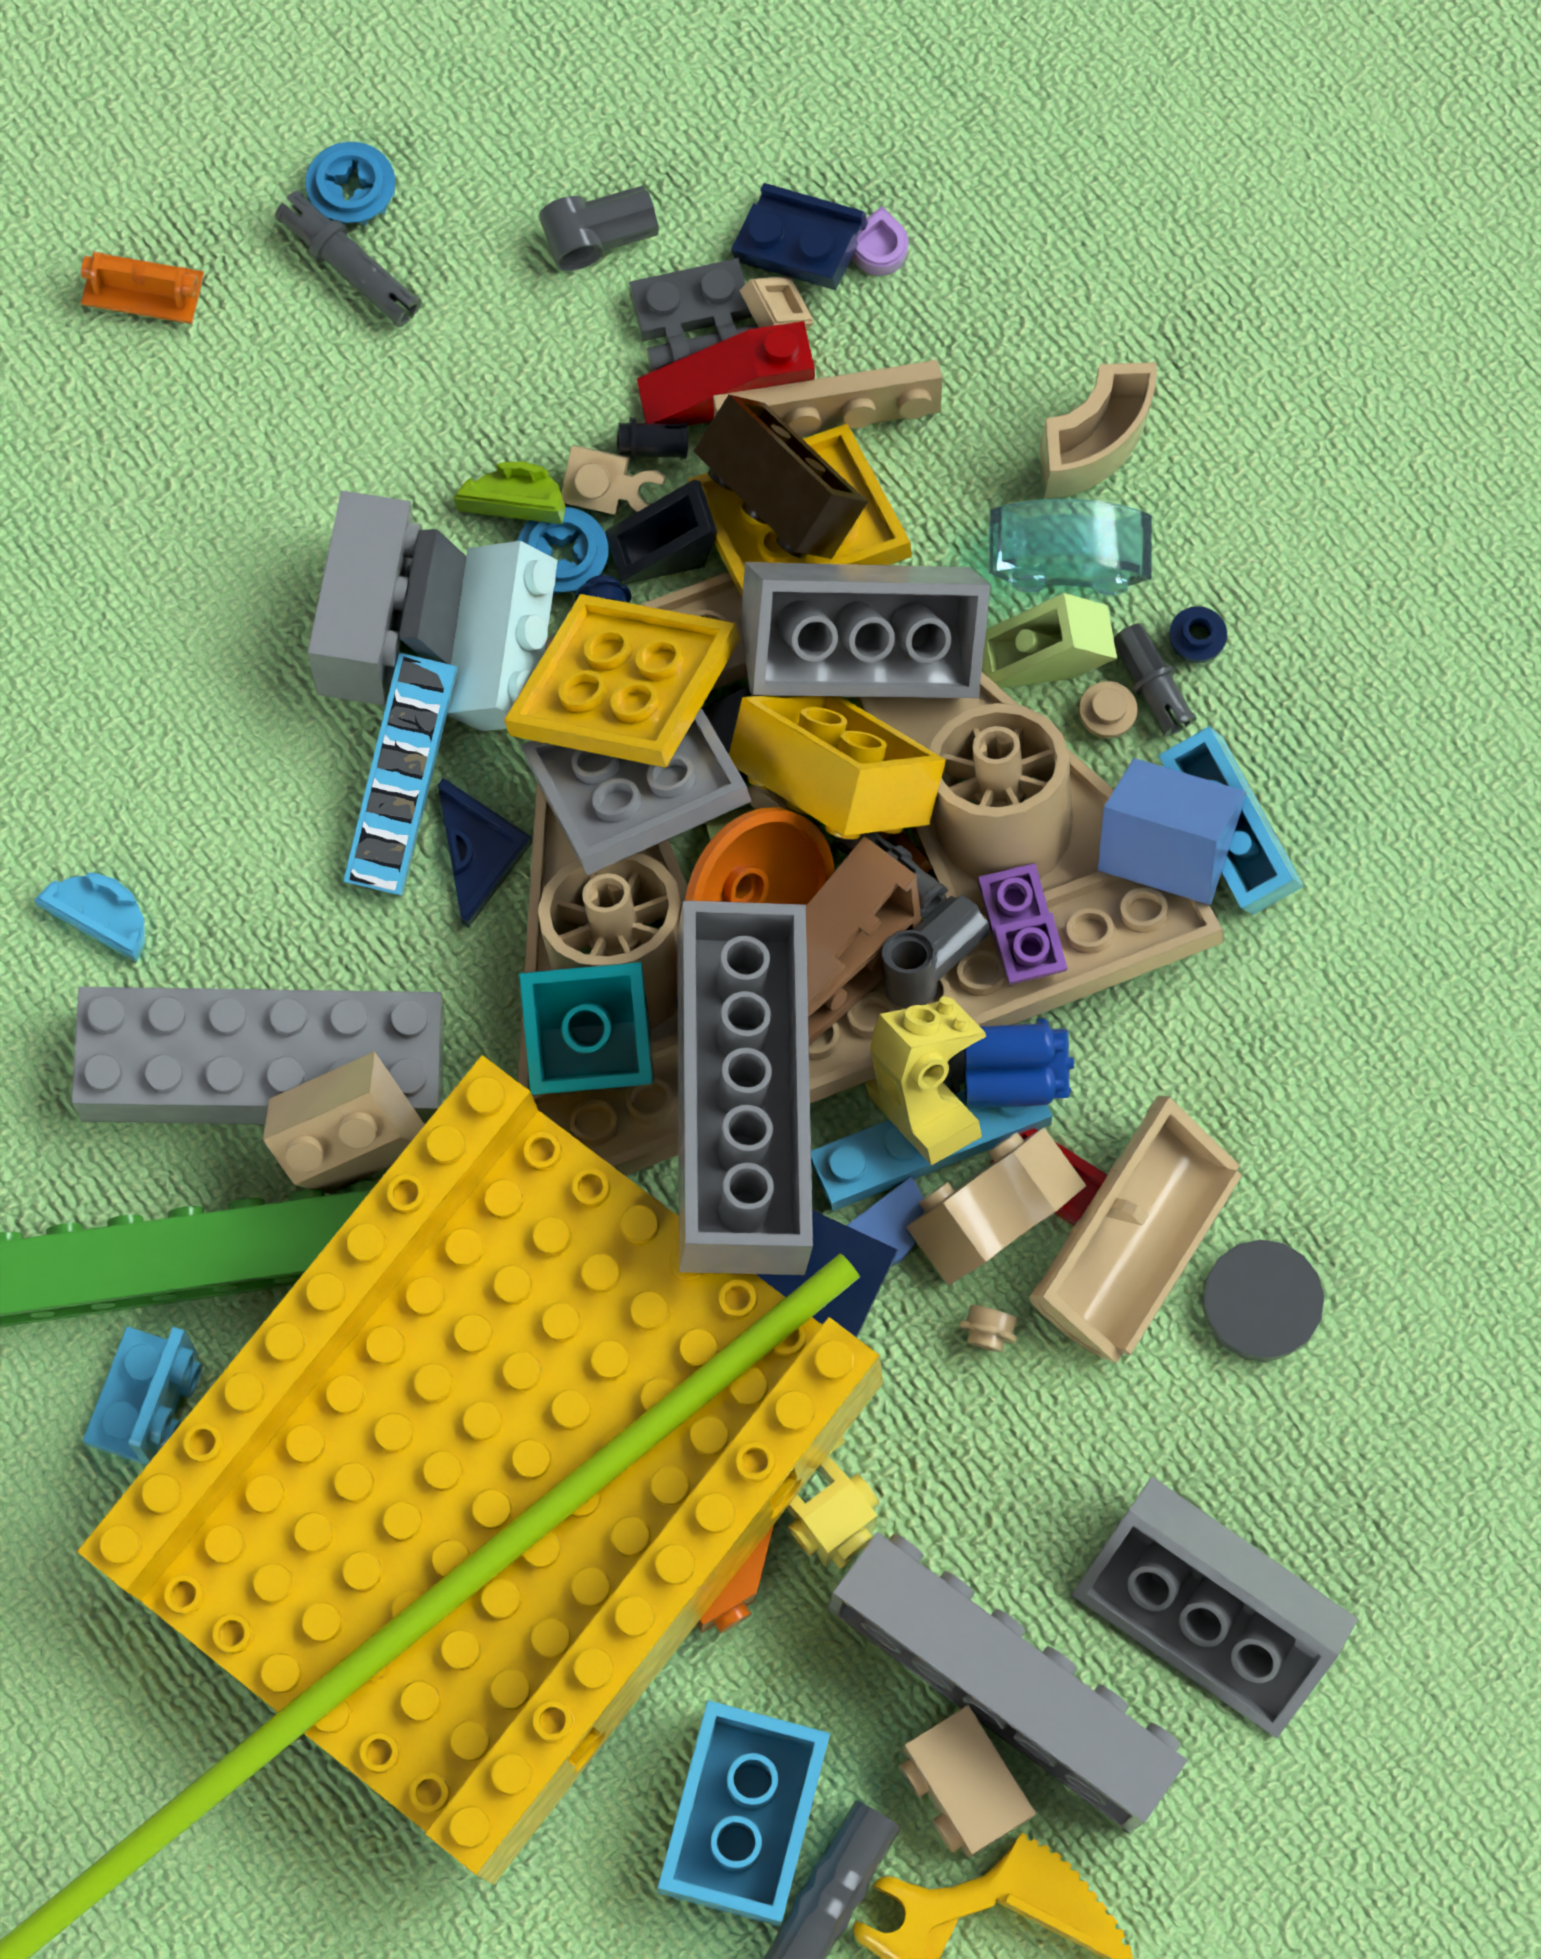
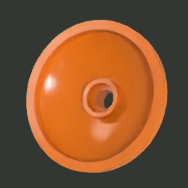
M776 807L752 810L732 820L708 843L691 874L685 901L802 904L807 906L835 872L830 847L819 828L802 815Z

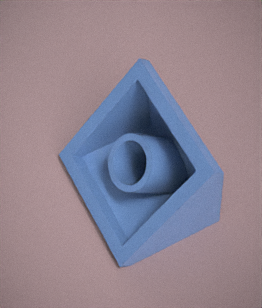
M1133 758L1103 809L1098 871L1211 905L1247 792Z

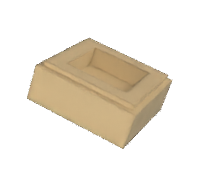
M791 277L750 279L739 290L759 328L804 321L807 331L814 324L813 318Z

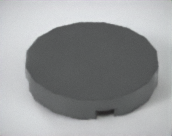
M1260 1239L1238 1244L1219 1257L1204 1282L1201 1304L1205 1318L1207 1317L1208 1325L1213 1330L1212 1334L1221 1346L1241 1358L1267 1362L1288 1356L1307 1344L1322 1319L1324 1294L1318 1273L1304 1255L1284 1243Z

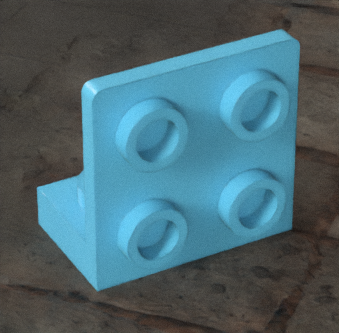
M128 1326L126 1327L83 1438L85 1445L148 1465L181 1424L180 1420L174 1419L182 1396L190 1398L193 1395L201 1375L202 1363L196 1361L198 1353L185 1330L172 1327L167 1340Z

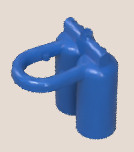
M1036 1018V1024L980 1026L986 1033V1037L964 1049V1081L967 1109L1048 1105L1056 1098L1070 1097L1069 1069H1074V1058L1069 1057V1030L1051 1029L1048 1020L1045 1018Z

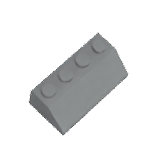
M745 562L741 627L750 693L752 695L979 698L991 584L971 567Z
M1152 1476L1071 1594L1275 1738L1279 1737L1339 1656L1358 1621L1357 1617Z

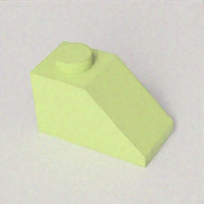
M1063 593L986 629L982 663L983 673L997 686L1004 688L1073 679L1116 660L1117 655L1108 605Z

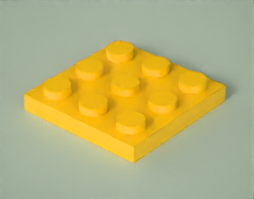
M847 423L803 439L868 501L832 559L807 555L802 559L789 554L776 543L775 539L778 535L768 525L756 521L744 512L741 507L744 501L734 491L727 490L718 485L709 477L708 472L688 479V482L693 479L701 481L718 532L714 543L741 598L743 596L745 562L891 565L912 557L911 542Z
M580 594L506 715L504 722L508 733L513 737L667 768L740 640L736 623Z

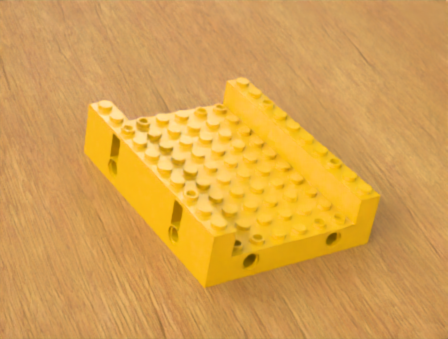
M481 1055L77 1552L124 1591L145 1604L275 1711L279 1712L786 1297L756 1274L679 1272V1216L540 1112L531 1091ZM811 1317L304 1734L424 1830L429 1838L471 1872L494 1885L882 1386L883 1377L880 1355L830 1317H828L823 1325Z

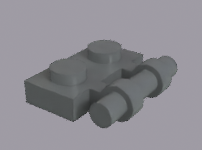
M739 258L629 282V292L642 341L665 337L666 344L647 348L651 370L660 369L746 330L758 328L757 324L736 328L733 323L734 321L752 318V314L739 291L745 285ZM714 326L715 333L690 339H686L684 332Z

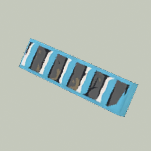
M403 653L398 654L343 882L403 896L458 671L456 666Z

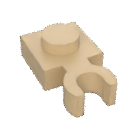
M572 445L561 494L566 504L614 515L618 513L620 500L623 499L627 500L630 506L638 512L652 504L642 499L640 495L641 486L645 482L664 484L666 476L655 470H645L635 476L626 474L630 457Z

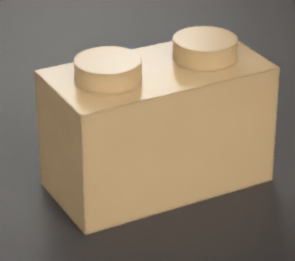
M969 1705L906 1743L901 1750L907 1761L900 1764L899 1768L915 1795L920 1798L927 1793L940 1815L932 1820L933 1824L952 1853L961 1848L967 1859H969L1036 1815L1033 1807Z

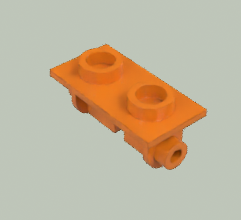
M93 252L92 257L84 256L82 262L81 277L87 280L81 305L192 324L204 278V271Z

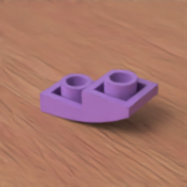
M1036 863L978 877L977 884L1008 984L1013 985L1066 972L1068 968L1053 913H1049Z

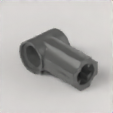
M644 185L588 202L580 196L562 197L546 205L538 216L555 264L562 271L580 270L598 261L606 250L659 235V225L654 205Z
M963 895L959 897L950 896L916 928L897 932L886 940L882 949L884 990L887 998L893 1004L901 1008H908L914 1005H926L936 995L938 980L989 935V922L983 917L975 903Z

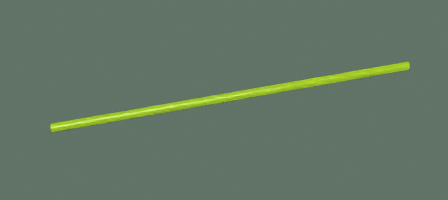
M839 1253L0 1940V1959H29L858 1280L860 1276L844 1255Z

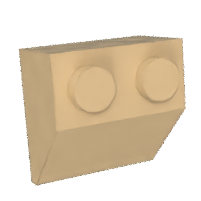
M374 1051L270 1098L263 1141L294 1185L314 1190L319 1189L331 1194L391 1167L425 1124Z

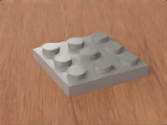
M700 708L667 768L532 740L520 745L527 764L586 875L752 802L744 780L702 708Z

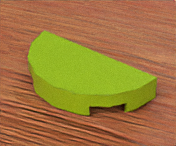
M526 461L496 464L497 471L485 474L475 482L472 477L469 478L453 497L458 511L562 525L566 509L560 488L549 477L548 471L542 466Z

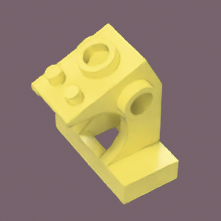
M946 996L940 997L939 1002L914 1005L906 1009L879 1014L870 1044V1053L876 1078L866 1082L869 1098L930 1165L939 1162L982 1137L979 1120L952 1093L943 1081L949 1072L947 1062L961 1050L985 1038L986 1033L954 999Z
M843 1436L816 1469L830 1485L807 1503H804L796 1495L786 1508L795 1518V1521L788 1525V1529L800 1547L809 1556L817 1552L825 1568L834 1562L839 1570L849 1564L854 1555L862 1549L864 1550L873 1538L871 1532L874 1531L878 1516L873 1508L879 1504L875 1493L859 1474H855L849 1479L829 1456L845 1443Z

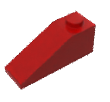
M804 321L749 329L637 378L645 423L680 424V422H687V426L712 422L714 419L713 395L815 380V367Z

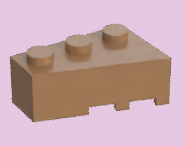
M865 836L806 906L809 1046L883 980L882 949L886 940L897 932L913 930L922 922L917 875Z

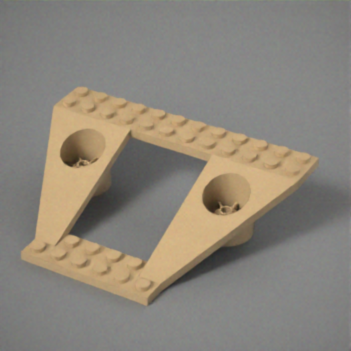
M729 572L639 604L736 623L740 640L711 690L748 677L741 627L742 598ZM554 636L547 638L545 651L547 650ZM983 672L981 673L979 698L856 697L861 709L946 759L930 824L911 828L922 854L933 866L930 870L932 877L947 887L948 892L945 894L947 899L950 896H965L978 906L979 911L988 921L977 884L978 877L1036 863L1049 913H1053L1068 968L1066 972L1009 985L989 926V935L938 980L936 995L927 1004L939 1002L940 997L946 996L954 999L979 1026L1013 1025L1223 943V928L1209 905L1098 871L1103 809L1114 789L1066 747L1063 734L1048 717L1025 706H1020ZM960 778H961V779H964V780H967V781H964V782H962V783L957 784ZM537 782L524 973L642 962L650 1019L655 1080L653 1084L537 1094L532 1096L540 1112L626 1176L678 1155L677 932L682 904L685 901L688 886L668 839L586 875ZM975 800L978 805H975L969 801ZM653 921H658L662 924L660 929L645 925ZM588 946L591 948L590 954H583L578 951ZM884 979L809 1046L810 1104L876 1078L870 1053V1044L879 1014L906 1009L893 1004L887 998L884 990ZM522 1009L517 1081L530 1091Z

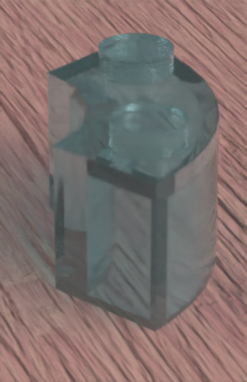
M1084 499L1033 500L990 509L989 574L1011 583L1014 589L1022 592H1037L1044 590L1047 586L1069 585L1092 588L1097 593L1104 595L1122 594L1128 590V586L1152 579V515L1120 504Z

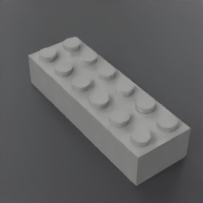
M683 901L677 932L679 1272L805 1275L813 1248L806 905Z
M78 987L72 1105L82 1122L265 1124L270 1098L375 1051L419 1117L426 1124L442 1104L445 1020L441 992Z
M877 1531L833 1591L828 1610L962 1709L969 1705L981 1724L1128 1833H1132L1143 1825L1188 1761V1759L1177 1752L1181 1743L1157 1724L1150 1722L1145 1729L1126 1715L1125 1712L1128 1710L1129 1705L1112 1690L1101 1684H1098L1092 1690L1073 1676L1078 1669L1076 1665L1057 1650L1047 1646L1041 1652L1024 1640L1022 1636L1026 1629L1010 1615L997 1608L990 1615L971 1601L975 1592L961 1579L948 1571H944L939 1577L922 1565L920 1561L924 1556L923 1553L908 1540L893 1533L890 1539H887Z

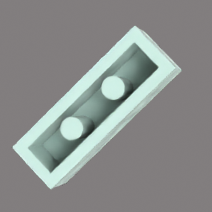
M522 541L468 548L451 665L456 666L458 671L447 716L479 731L507 729L504 719L545 653L558 560Z

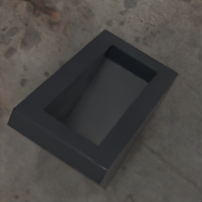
M695 479L605 530L620 580L626 584L703 568L718 533L701 481Z

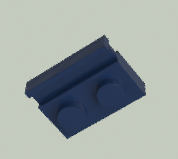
M763 183L760 189V199L757 204L753 203L731 248L734 259L739 258L740 263L837 290L858 246L857 238L861 230H865L868 225L865 211Z

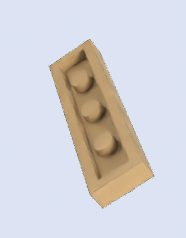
M938 360L713 395L714 417L729 394L766 403L800 437L826 431L846 423L851 428H862L871 423L902 418L918 419L927 414L941 412L942 374Z

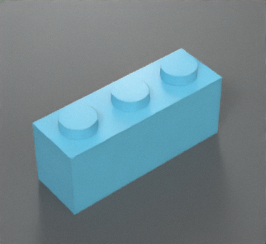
M1208 726L1158 755L1166 768L1247 792L1222 869V874L1241 909L1254 915L1304 887L1220 733Z

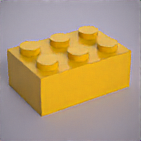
M762 695L742 697L729 752L735 767L748 776V781L752 785L773 791L787 800L786 805L790 809L811 815L826 825L825 830L828 833L843 839H858L861 834L879 831L898 834L903 831V828L929 825L946 759L841 696Z

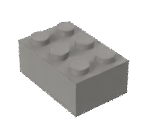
M341 490L308 649V657L317 695L386 706L389 687H391L399 654L400 639L398 636L418 532L422 530V525L413 521L411 501Z

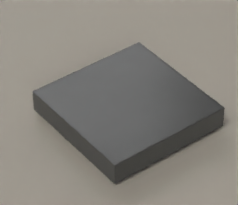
M437 529L419 530L398 637L422 658L451 665L467 556Z

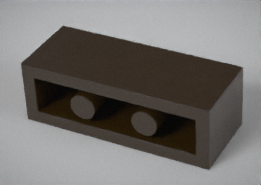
M728 394L693 451L710 468L708 471L709 477L723 488L734 491L744 501L741 505L744 512L756 521L768 525L778 535L775 539L776 543L783 550L798 558L804 559L807 555L832 559L868 503L862 495L764 402Z

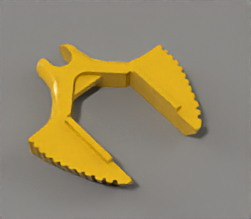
M1022 1832L1008 1852L985 1875L954 1886L929 1889L908 1883L891 1875L880 1877L873 1883L872 1887L900 1904L904 1917L902 1925L898 1930L891 1933L877 1931L856 1920L853 1925V1934L857 1942L881 1959H940L958 1919L991 1909L997 1902L1104 1959H1133L1130 1945H1123L1122 1939L1126 1937L1123 1930L1115 1928L1118 1921L1113 1915L1106 1914L1107 1907L1103 1902L1096 1900L1098 1896L1094 1891L1088 1890V1883L1085 1880L1081 1881L1079 1879L1081 1875L1078 1871H1072L1070 1869L1072 1865L1068 1861H1061L1062 1856L1057 1852H1049L1050 1847L1045 1844L1040 1847L1038 1845L1039 1841L1034 1838L1029 1841L1027 1835Z

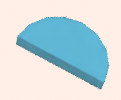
M93 872L87 873L86 876H73L61 882L56 880L50 883L34 899L36 905L136 963L138 962L145 944V919L134 895L116 879Z

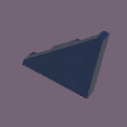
M443 778L438 784L461 922L470 927L530 847L532 837Z

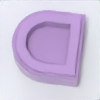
M881 206L867 218L868 225L865 230H861L857 238L858 246L851 258L860 269L875 276H885L899 270L906 260L909 243L908 235L903 226Z

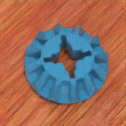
M342 142L326 148L314 158L306 174V192L309 202L327 218L339 220L343 225L359 222L366 226L369 219L377 214L385 215L388 203L392 197H395V174L389 160L376 148L360 142ZM354 169H357L360 186L365 188V190L356 189L353 197H349V201H346L343 196L342 187L337 184H347L349 177L353 176Z
M566 507L563 525L529 520L522 528L517 540L553 557L548 542L552 545L555 543L563 548L568 543L572 544L576 540V544L573 547V557L577 564L574 562L570 563L565 559L557 562L553 597L559 592H573L576 594L577 590L592 577L599 576L606 563H608V541L603 528L589 514L571 507Z

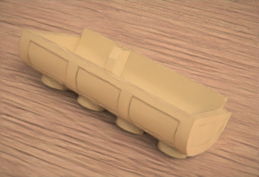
M1157 1096L1123 1152L1110 1168L1106 1179L1080 1220L1072 1228L1068 1239L1042 1280L1036 1285L1029 1296L1031 1304L1062 1333L1091 1353L1114 1363L1118 1362L1122 1354L1131 1356L1240 1181L1242 1175L1237 1171L1240 1165L1170 1097Z

